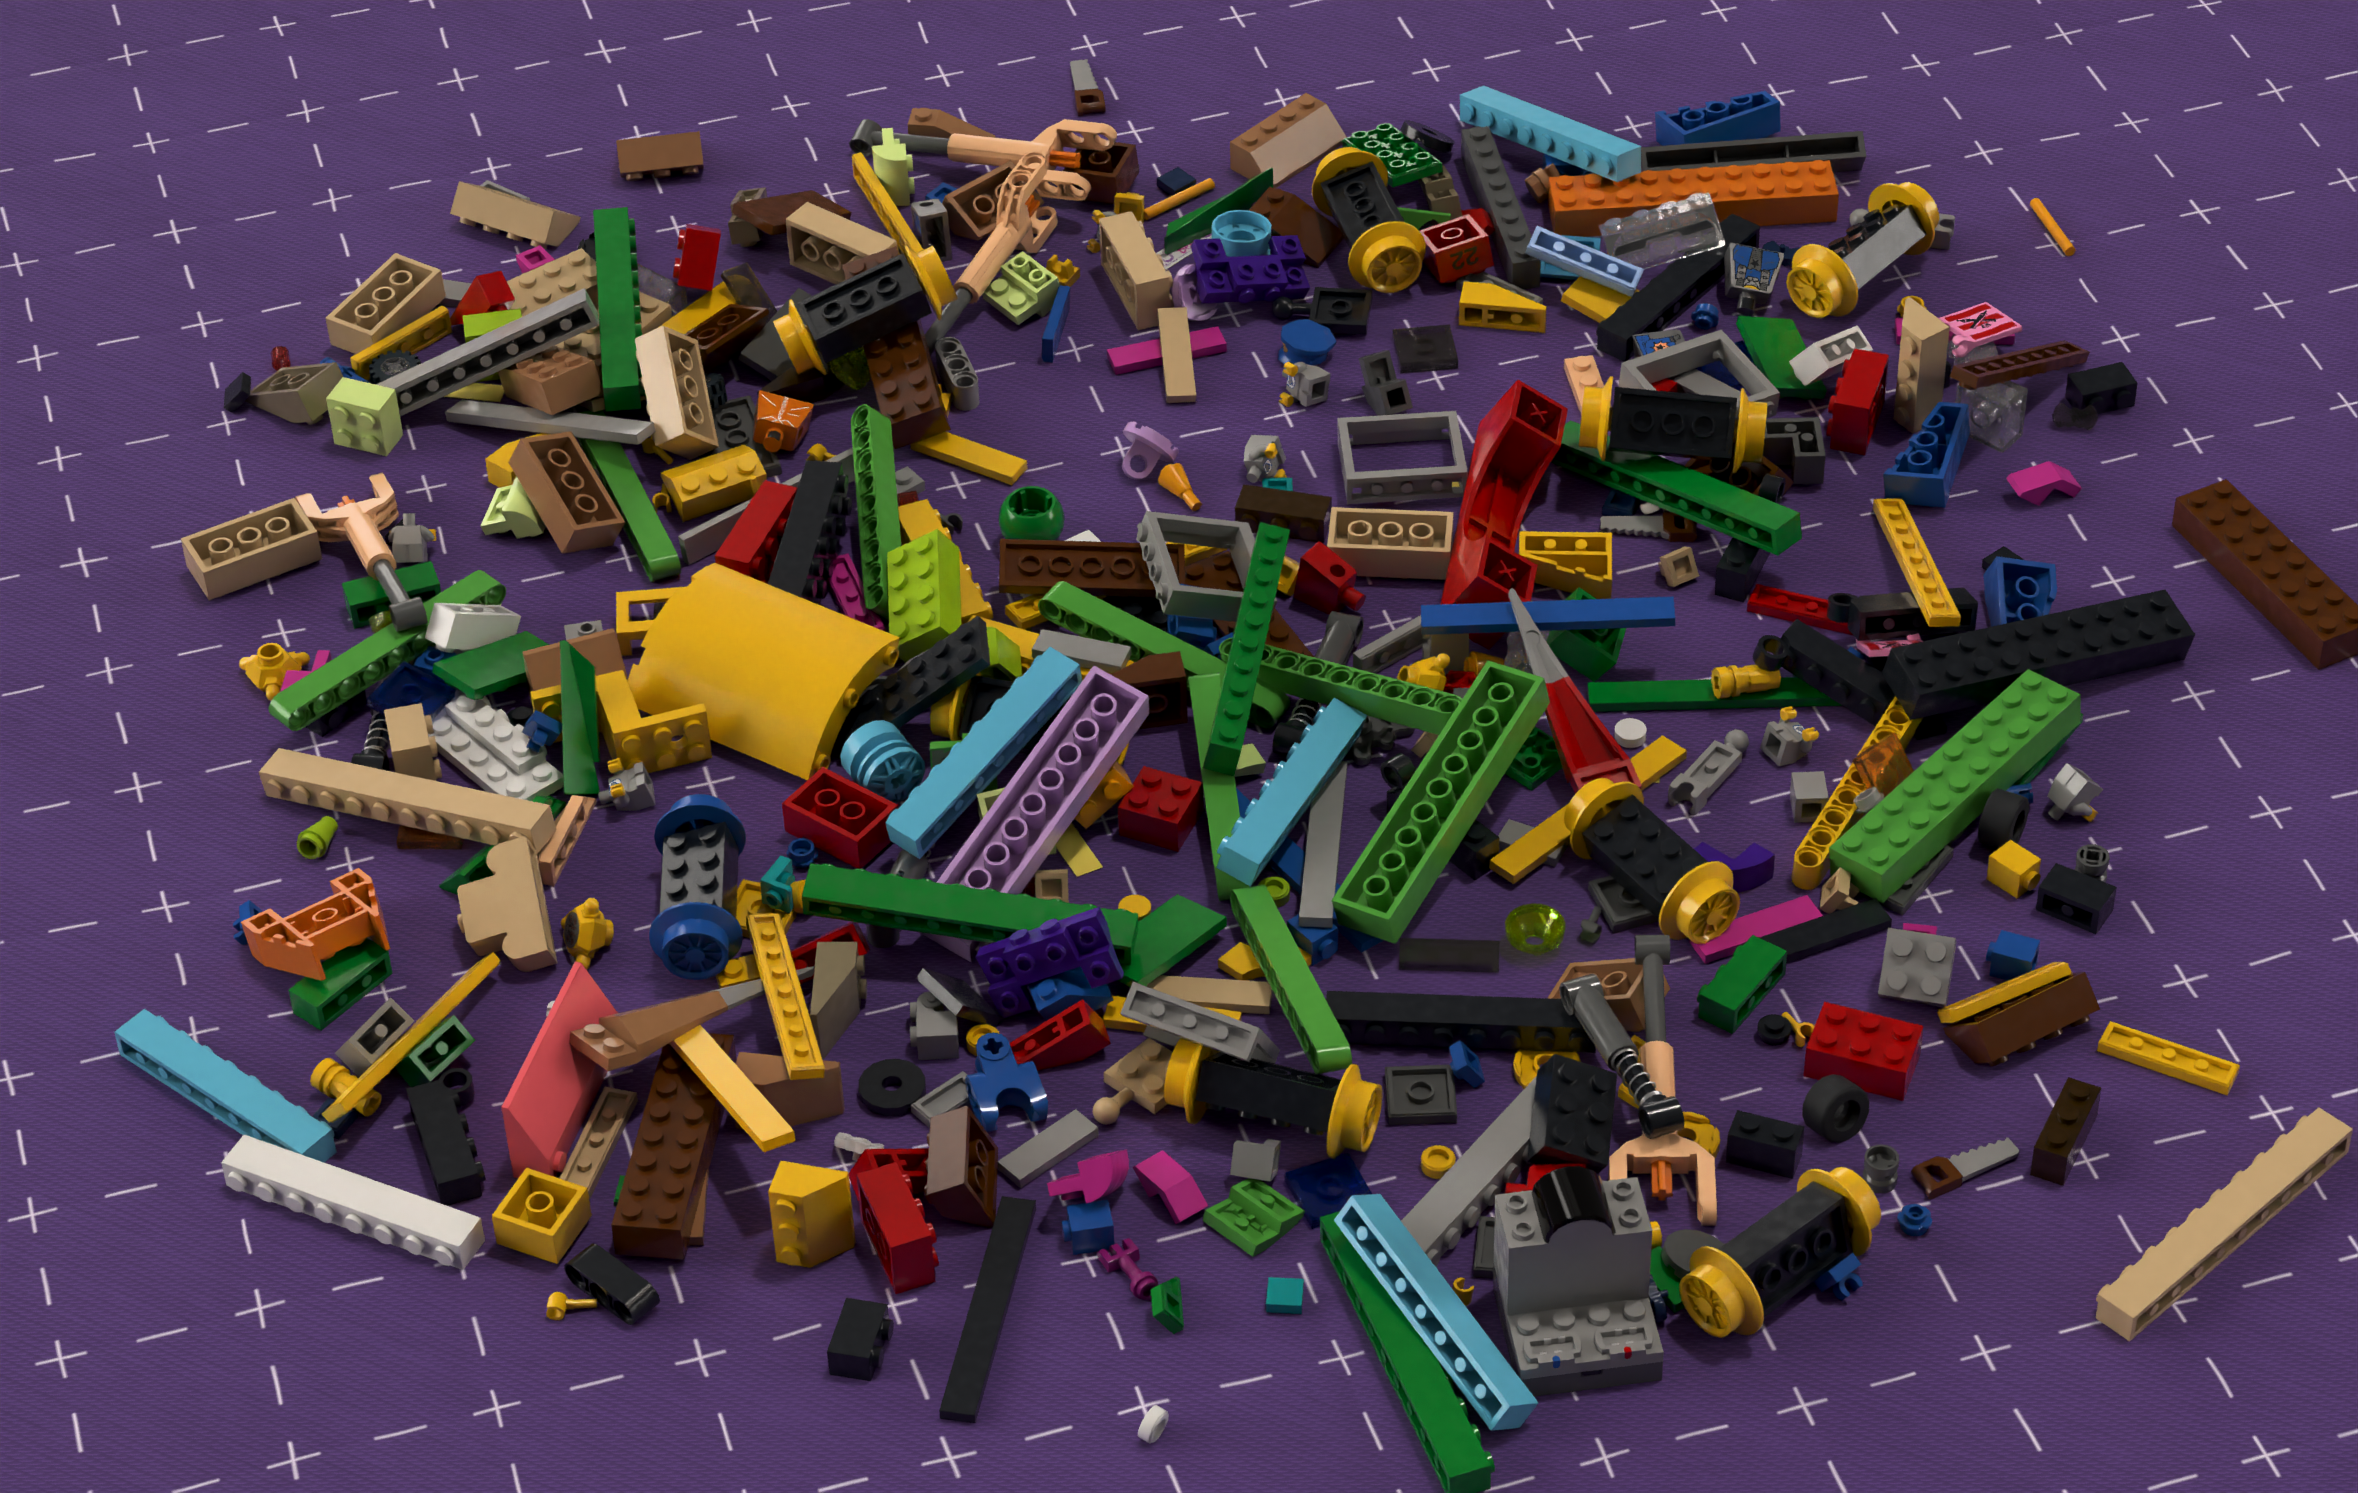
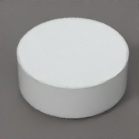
M1622 719L1615 725L1614 738L1623 747H1639L1646 741L1647 728L1638 719Z
M1154 1405L1142 1420L1138 1430V1437L1148 1443L1155 1442L1166 1427L1169 1418L1168 1411Z

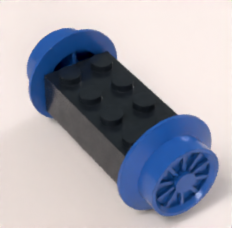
M694 794L683 797L675 802L670 811L660 818L655 828V845L663 856L660 914L651 924L649 941L654 952L662 959L663 964L671 973L684 979L703 980L719 974L726 967L728 960L736 956L742 945L743 932L736 919L738 856L744 849L746 832L740 819L733 814L731 808L723 800L711 795Z

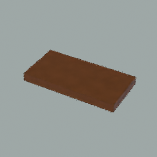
M813 190L734 203L732 210L736 216L769 235L787 233L786 218L806 202L850 220L852 213Z

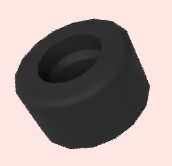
M1998 788L1994 790L1989 796L1980 818L1978 827L1979 842L1997 849L2010 839L2018 844L2028 817V798Z
M1832 1074L1821 1078L1809 1090L1803 1103L1802 1116L1805 1124L1830 1142L1841 1143L1856 1135L1865 1124L1869 1114L1870 1102L1867 1093L1859 1086L1841 1075Z

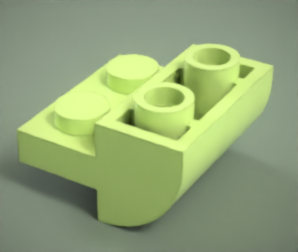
M882 128L883 145L872 146L874 172L896 206H909L910 194H915L914 177H908V171H913L912 154L906 155V144H900L899 138L894 139L893 128Z
M1022 251L1001 266L1003 275L990 283L982 294L984 300L1019 325L1035 313L1043 318L1052 309L1060 283L1057 276Z
M516 476L513 485L496 489L480 527L485 535L505 533L512 530L516 538L519 539L542 534L546 525Z

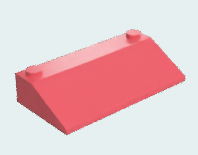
M574 962L501 1107L514 1178H519L526 1167L554 1177L557 1176L558 1172H563L567 1161V1154L608 1072L570 1044V1031L584 1028L588 1024H599V1018L618 1013L580 962Z

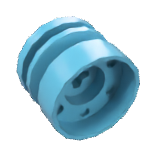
M1227 211L1218 215L1213 220L1211 239L1221 240L1227 257L1270 255L1268 242L1271 238L1272 225L1266 217L1253 211Z
M885 720L872 721L858 728L844 743L840 754L841 765L858 785L896 804L904 801L910 792L921 784L925 774V762L922 757L907 742L895 725Z

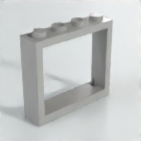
M1722 330L1625 361L1621 364L1619 387L1657 391L1651 383L1720 361L1751 394V396H1748L1749 401L1767 403L1766 419L1777 414L1780 392ZM1737 400L1736 417H1735V418H1737V416H1738L1739 400Z
M1456 411L1337 418L1338 448L1347 504L1463 497L1468 471ZM1442 429H1448L1449 432H1442ZM1450 439L1455 466L1355 472L1351 445ZM1452 482H1459L1460 487H1452ZM1353 488H1361V493H1352Z
M1146 511L1142 523L1137 525L1138 533L1136 540L1140 543L1142 557L1147 563L1149 578L1153 581L1156 599H1159L1163 614L1236 622L1243 592L1180 585L1165 542L1229 549L1244 589L1255 542L1249 523ZM1275 597V601H1274V605H1273V610H1274V608H1275V606H1276V603H1277L1276 597Z

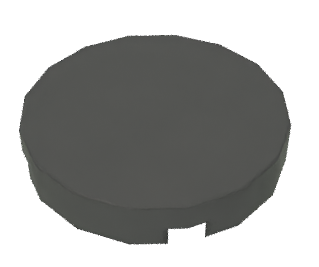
M1679 1230L1667 1236L1661 1256L1666 1267L1668 1268V1265L1675 1269L1674 1274L1682 1279L1690 1273V1258L1695 1250L1703 1246L1719 1249L1725 1244L1714 1236L1701 1231Z

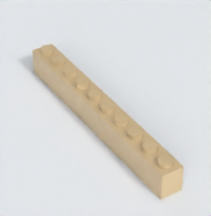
M278 748L259 771L266 796L490 845H498L526 836L538 854L557 830L551 807L547 804Z
M2320 1107L2308 1117L2306 1115L2301 1117L2293 1130L2287 1135H2280L2272 1148L2266 1153H2259L2252 1162V1165L2245 1171H2238L2224 1189H2217L2204 1206L2200 1209L2195 1208L2189 1214L2183 1224L2178 1228H2171L2164 1240L2156 1247L2150 1246L2145 1251L2142 1259L2135 1265H2128L2115 1282L2111 1285L2106 1284L2103 1286L2096 1298L2098 1302L2096 1319L2128 1341H2131L2344 1157L2349 1151L2353 1129Z

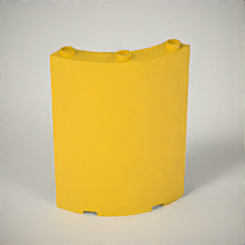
M717 563L699 570L691 576L692 582L685 589L679 587L668 599L642 641L641 646L645 648L639 665L633 663L627 681L637 708L651 715H656L703 703L707 711L710 740L805 780L810 779L822 767L828 769L835 740L850 710L856 706L864 690L880 674L894 667L897 662L900 637Z

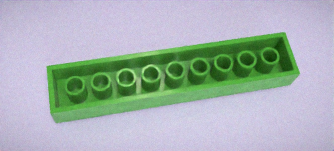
M1487 660L1331 900L1339 925L1394 944L1397 943L1549 705L1550 700L1543 677Z
M2027 669L1829 847L1830 876L1841 867L1851 873L1850 882L1858 887L1860 892L1884 903L1890 895L1894 894L1983 812L1985 804L1994 790L1998 788L2006 791L2080 724L2081 694Z

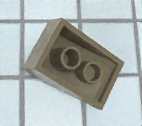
M336 362L284 367L250 390V396L245 402L292 423L307 422L308 425H311L323 419L322 414L328 410L326 398L342 379L343 375Z
M817 942L810 1019L822 1060L860 1013L861 999H867V979H861V976L865 975V956L859 955L857 942Z

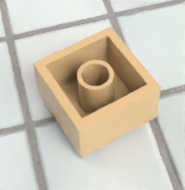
M422 703L384 710L395 773L436 781L437 778H442L439 759L433 760V757H438L435 736L428 737V734L434 733L431 715L424 716Z

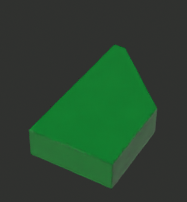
M1176 1276L1151 1289L1153 1317L1173 1334L1184 1329L1180 1278Z

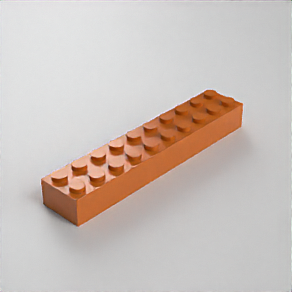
M1814 160L1810 162L1759 163L1756 165H1730L1727 167H1701L1694 169L1676 168L1661 171L1646 170L1619 182L1597 174L1549 177L1548 208L1554 233L1567 236L1591 237L1615 235L1623 232L1621 235L1654 233L1653 229L1657 232L1655 222L1663 221L1664 227L1667 225L1668 228L1701 219L1707 216L1694 210L1711 205L1713 206L1718 223L1725 220L1731 214L1759 226L1837 222L1839 193L1830 160ZM1708 217V218H1705V219L1710 220V221L1713 223V225L1716 227L1715 223H1714L1709 217ZM1662 222L1656 223L1658 232H1665Z

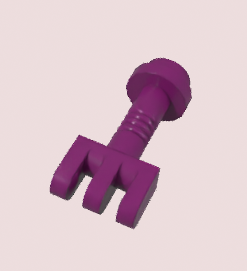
M1130 1238L1122 1240L1124 1251L1117 1243L1109 1246L1112 1256L1105 1249L1097 1251L1099 1261L1109 1273L1121 1268L1132 1281L1130 1290L1135 1297L1143 1300L1151 1299V1289L1158 1286V1280L1153 1273L1142 1272L1134 1263L1140 1260L1138 1247Z

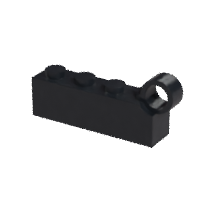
M1765 474L1758 496L1780 504L1785 490V478ZM1732 537L1716 567L1715 595L1744 602L1770 552Z
M1964 587L1949 588L1948 591L1961 616L1960 626L1929 627L1912 592L1859 596V598L1848 593H1835L1828 597L1827 617L1835 622L1848 623L1847 629L1858 641L1907 637L1908 635L1918 633L1921 636L1974 631L1976 628L1978 602Z
M1798 619L1790 625L1781 638L1774 635L1761 637L1753 652V661L1761 669L1777 671L1781 667L1874 726L1878 724L1895 697L1881 671Z
M1401 753L1396 754L1381 764L1382 777L1391 788L1387 791V814L1416 771L1411 760ZM1475 819L1449 861L1473 880H1477L1491 871L1489 868L1490 860L1499 854V836Z
M452 1068L442 1073L439 1080L406 1089L410 1112L440 1203L446 1206L481 1197L480 1182L486 1181L481 1161L474 1162L473 1159L478 1157L473 1137L466 1138L465 1135L470 1133L465 1113L458 1115L457 1110H461V1106L468 1104L475 1095L472 1075L465 1069ZM454 1086H463L458 1089H450Z

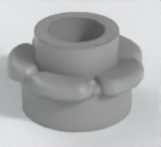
M1871 787L1861 792L1854 799V803L1858 807L1856 812L1858 814H1867L1884 799V794L1879 793L1876 787Z

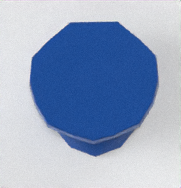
M1309 319L1289 322L1282 326L1281 341L1283 346L1278 351V360L1283 364L1286 362L1292 364L1304 362L1313 366L1321 364L1326 360L1328 352L1336 345V339L1329 328Z

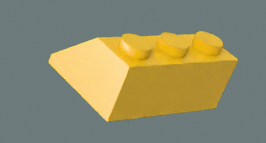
M746 445L660 472L661 478L683 522L750 500L753 496L749 479L751 475L757 476L759 488L763 481L767 480V474L756 451Z
M780 1161L768 1190L776 1261L791 1266L797 1265L811 1268L854 1248L856 1239L849 1173Z

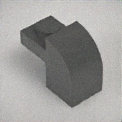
M1383 350L1359 358L1365 381L1362 390L1368 404L1377 415H1392L1413 408L1406 379L1396 378L1389 350Z

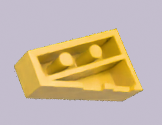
M1519 531V555L1538 565L1534 583L1573 593L1580 587L1596 599H1611L1612 533Z

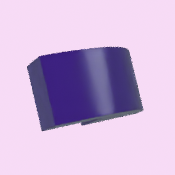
M1701 842L1694 848L1708 862L1719 861L1731 869L1733 873V889L1736 892L1754 889L1773 878L1775 854L1755 842L1735 859L1728 857L1704 842Z

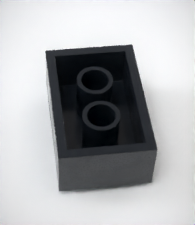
M1554 1054L1537 1070L1527 1162L1536 1165L1586 1164L1585 1180L1591 1181L1608 1166L1617 1073Z

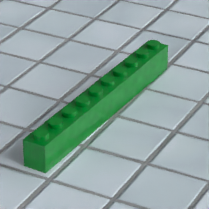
M628 207L593 210L605 410L641 409V397L646 396L641 384V379H639L642 378L640 364L636 358L637 349L635 344V338L642 335L641 324H637L642 322L640 306H637L640 305L635 220L634 218H629Z
M1571 420L1565 424L1561 447L1551 461L1553 464L1777 556L1802 539L1800 512L1658 455L1609 451L1610 436L1607 437L1605 461H1602L1597 448L1579 447L1581 424Z
M1262 522L1259 524L1203 764L1204 769L1231 776L1235 774L1243 746L1290 529Z
M810 863L802 893L803 914L987 943H994L1009 938L1013 933L1021 929L1029 931L1038 928L1050 919H1057L1059 921L1097 908L1093 904L1079 905L1066 903L1060 899H1040L1027 894L1014 895L1001 893L995 889L982 890L969 888L962 884L949 885L936 883L929 879L904 878L897 874L871 873L859 868L853 870L826 863L821 865ZM1100 908L1108 923L1112 944L1119 963L1131 965L1138 934V913H1132L1125 909L1112 910Z
M1339 1212L1321 1216L1320 1241L1445 1493H1478L1491 1489V1473L1495 1472L1492 1455L1489 1451L1484 1452L1481 1446L1479 1430L1475 1424L1470 1425L1467 1419L1468 1413L1462 1397H1456L1452 1378L1447 1371H1443L1441 1363L1334 1222Z

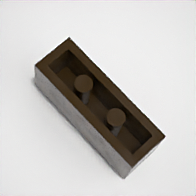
M1243 484L1235 506V521L1249 523L1252 533H1257L1259 524L1262 522L1290 529L1289 538L1324 543L1330 525L1332 497Z
M2068 1077L2034 1146L2030 1175L2064 1186L2097 1118L2101 1087Z

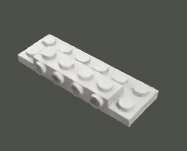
M452 686L422 703L424 716L431 715L434 733L428 734V737L435 736L438 752L486 792L532 801L537 795L547 797L564 787L563 774L546 761L547 750L545 746H541L538 753L527 748L529 738L528 735L522 733L524 727L520 724L513 726L502 709L493 710L486 696L480 700L469 699L463 692Z

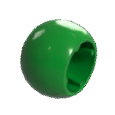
M1027 486L1013 491L1005 498L1000 507L998 520L1001 533L1005 539L1057 540L1063 531L1065 516L1060 501L1052 492L1038 486Z

